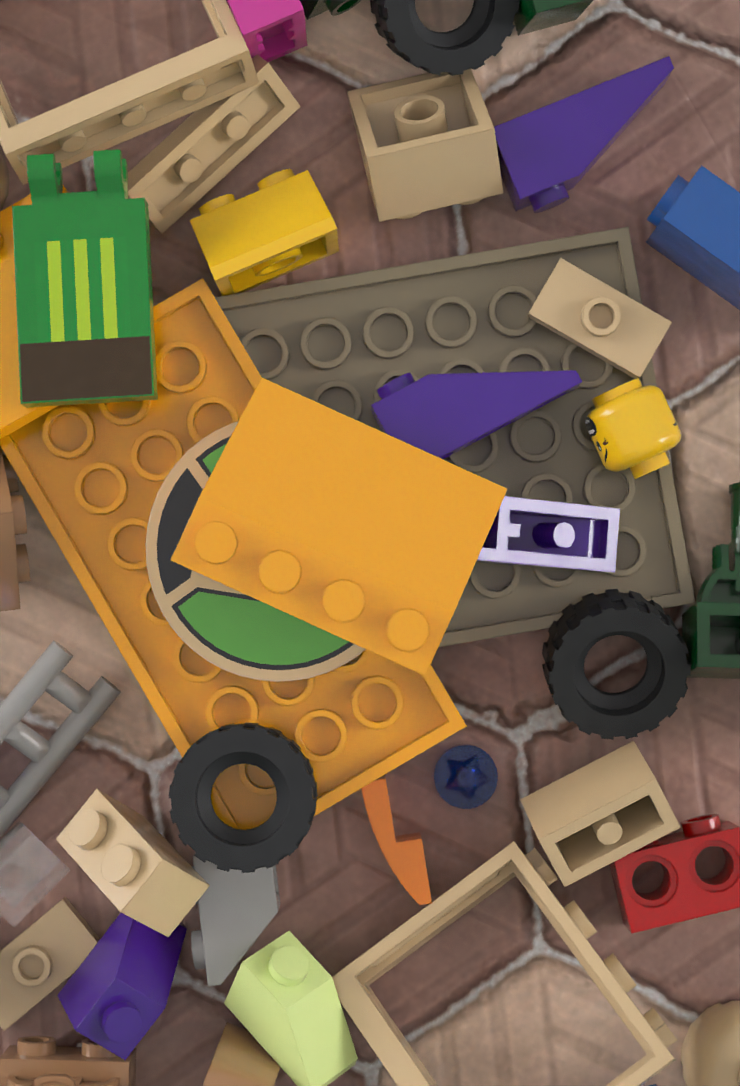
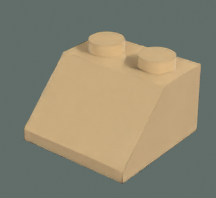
M471 68L464 70L463 74L451 76L446 72H441V75L426 73L347 91L366 177L379 222L395 218L409 219L425 211L455 204L470 205L479 202L483 198L503 194L495 129Z

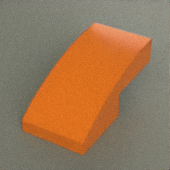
M383 775L361 788L372 830L390 868L405 890L419 905L431 904L432 899L421 834L417 832L395 836L386 776Z

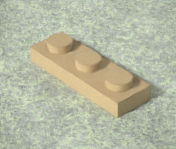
M259 55L252 58L259 84L192 113L128 172V197L146 199L149 210V222L161 234L301 107L271 65Z

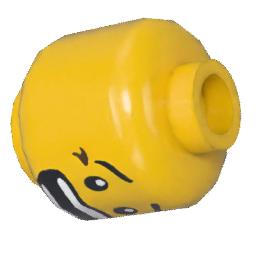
M639 378L592 399L595 409L587 415L585 423L606 469L619 472L630 468L634 479H637L670 464L666 451L679 443L681 431L660 388L652 385L643 387Z

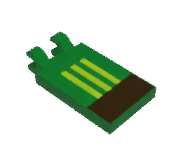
M120 149L94 151L93 163L97 191L62 193L61 163L55 162L54 154L27 155V177L32 205L12 206L21 404L26 408L158 400L148 203L145 198L128 199L127 160L125 158L122 159Z

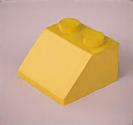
M292 169L273 173L257 183L259 191L238 200L235 199L234 194H226L212 199L199 208L200 216L189 220L222 296L243 293L339 252L336 224L308 170L294 175Z

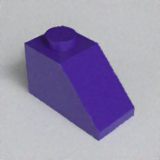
M120 913L57 995L75 1031L126 1060L166 1007L187 931L185 925L180 922L171 935L167 937Z

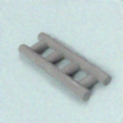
M53 641L0 704V745L5 741L32 760L8 790L0 785V838L121 693L115 685L102 676L88 691L63 673L62 670L73 658V655L56 641ZM45 691L72 710L71 714L49 740L21 721Z

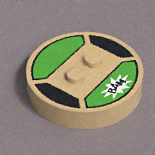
M238 421L209 434L190 448L171 469L156 495L147 525L145 543L146 564L154 597L169 625L181 640L205 660L225 671L255 680L273 682L296 681L328 673L348 663L366 649L171 561V557L198 498Z

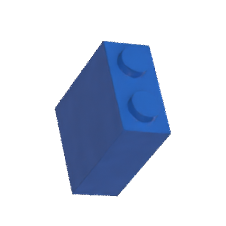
M701 165L690 182L678 175L646 219L655 225L656 228L645 243L740 310V192Z

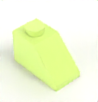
M290 931L242 961L224 1004L297 1086H327L356 1064L358 1057L333 978Z

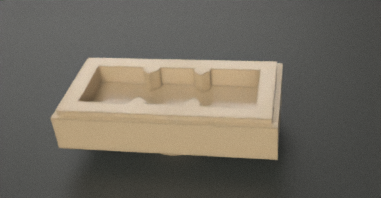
M562 258L559 259L527 315L530 319L634 379L641 377L672 323L670 320Z
M66 896L0 951V1027L3 1031L75 973L100 940L99 936Z

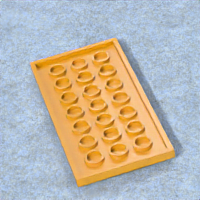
M204 278L153 307L155 345L157 347L155 353L158 400L57 406L0 439V446L181 757L183 758L187 750L197 740L221 726L249 722L259 723L258 725L279 730L282 732L281 734L293 740L301 748V752L306 759H309L313 768L315 783L317 782L315 816L465 728L467 725L431 665L426 676H423L369 650H364L360 655L343 666L312 678L280 682L255 680L225 671L198 655L181 640L161 612L149 581L145 545L147 525L156 495L171 469L190 448L214 431L239 421L261 379L257 368ZM237 764L228 767L216 778L211 791V802L216 815L221 821L232 828L246 830L258 827L270 818L276 806L277 792L273 780L264 770L251 764Z

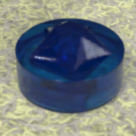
M472 744L452 746L440 755L435 764L434 783L443 800L454 807L472 809L481 806L491 798L497 787L498 772L496 765L490 755L478 746Z

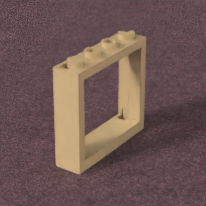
M201 0L218 37L217 39L22 123H18L0 79V143L22 184L28 183L27 155L54 154L55 162L61 163L62 168L92 156L94 151L111 148L259 84L249 49L227 1Z
M514 841L332 977L340 1003L397 1086H438L369 985L516 876L647 1054L606 1086H642L676 1060L668 1050V1047L675 1043L677 1039L654 1008H651L642 1015L627 994L637 986L613 953L604 960L600 958L587 940L597 932L574 900L563 907L548 886L558 878L536 848L525 855Z

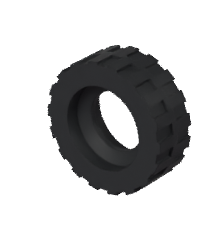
M370 0L371 13L375 14L377 23L374 25L378 34L387 40L388 43L386 45L395 54L428 73L441 75V72H446L454 76L463 74L464 70L470 68L478 69L485 65L484 61L491 55L496 56L503 48L501 46L507 36H511L515 27L513 20L515 13L519 12L520 1L474 0L471 13L466 21L458 28L449 32H435L424 26L417 15L415 0Z
M606 589V593L594 595L592 592L582 596L583 600L575 605L569 604L562 610L563 615L557 622L553 621L548 629L549 638L547 642L543 643L542 655L545 664H542L554 703L559 706L562 716L569 723L573 721L577 724L580 731L588 735L591 733L601 736V739L614 740V737L625 736L626 739L638 737L637 733L645 730L650 732L659 727V722L667 716L670 718L678 709L676 705L681 697H685L688 689L686 680L687 676H691V664L686 657V654L689 652L682 636L669 614L666 615L658 603L652 599L648 601L643 598L641 593L629 590V593H622L618 589ZM621 635L636 640L646 653L647 665L642 678L633 687L622 692L609 693L595 688L587 680L584 672V662L589 650L598 641L609 636Z
M233 723L221 726L197 740L178 762L173 772L175 774L173 782L169 788V798H171L172 807L169 812L172 823H176L180 832L178 836L185 846L188 844L196 852L194 856L204 863L207 860L217 865L216 869L227 872L230 869L242 870V873L255 872L259 868L266 867L268 869L279 864L280 860L287 855L290 856L299 847V844L307 835L312 825L316 810L317 782L315 783L313 768L309 759H306L300 750L301 748L293 740L281 734V731L272 727L268 728L258 725L259 723ZM251 764L264 770L274 782L277 792L275 809L270 818L258 827L246 830L232 828L221 821L213 809L211 802L213 784L222 771L233 765Z

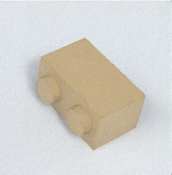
M634 741L520 799L535 834L564 887L681 828L654 774Z
M98 789L93 792L56 838L60 845L121 913L167 937L171 935L210 886L143 815Z

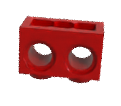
M708 814L690 818L681 822L682 832L663 836L609 864L623 924L631 934L740 908V827L730 821L720 822L719 814ZM710 846L721 847L725 855V864L722 871L712 878H700L695 870V861L698 854ZM644 862H659L664 872L661 885L650 893L635 891L632 885V876L635 869Z

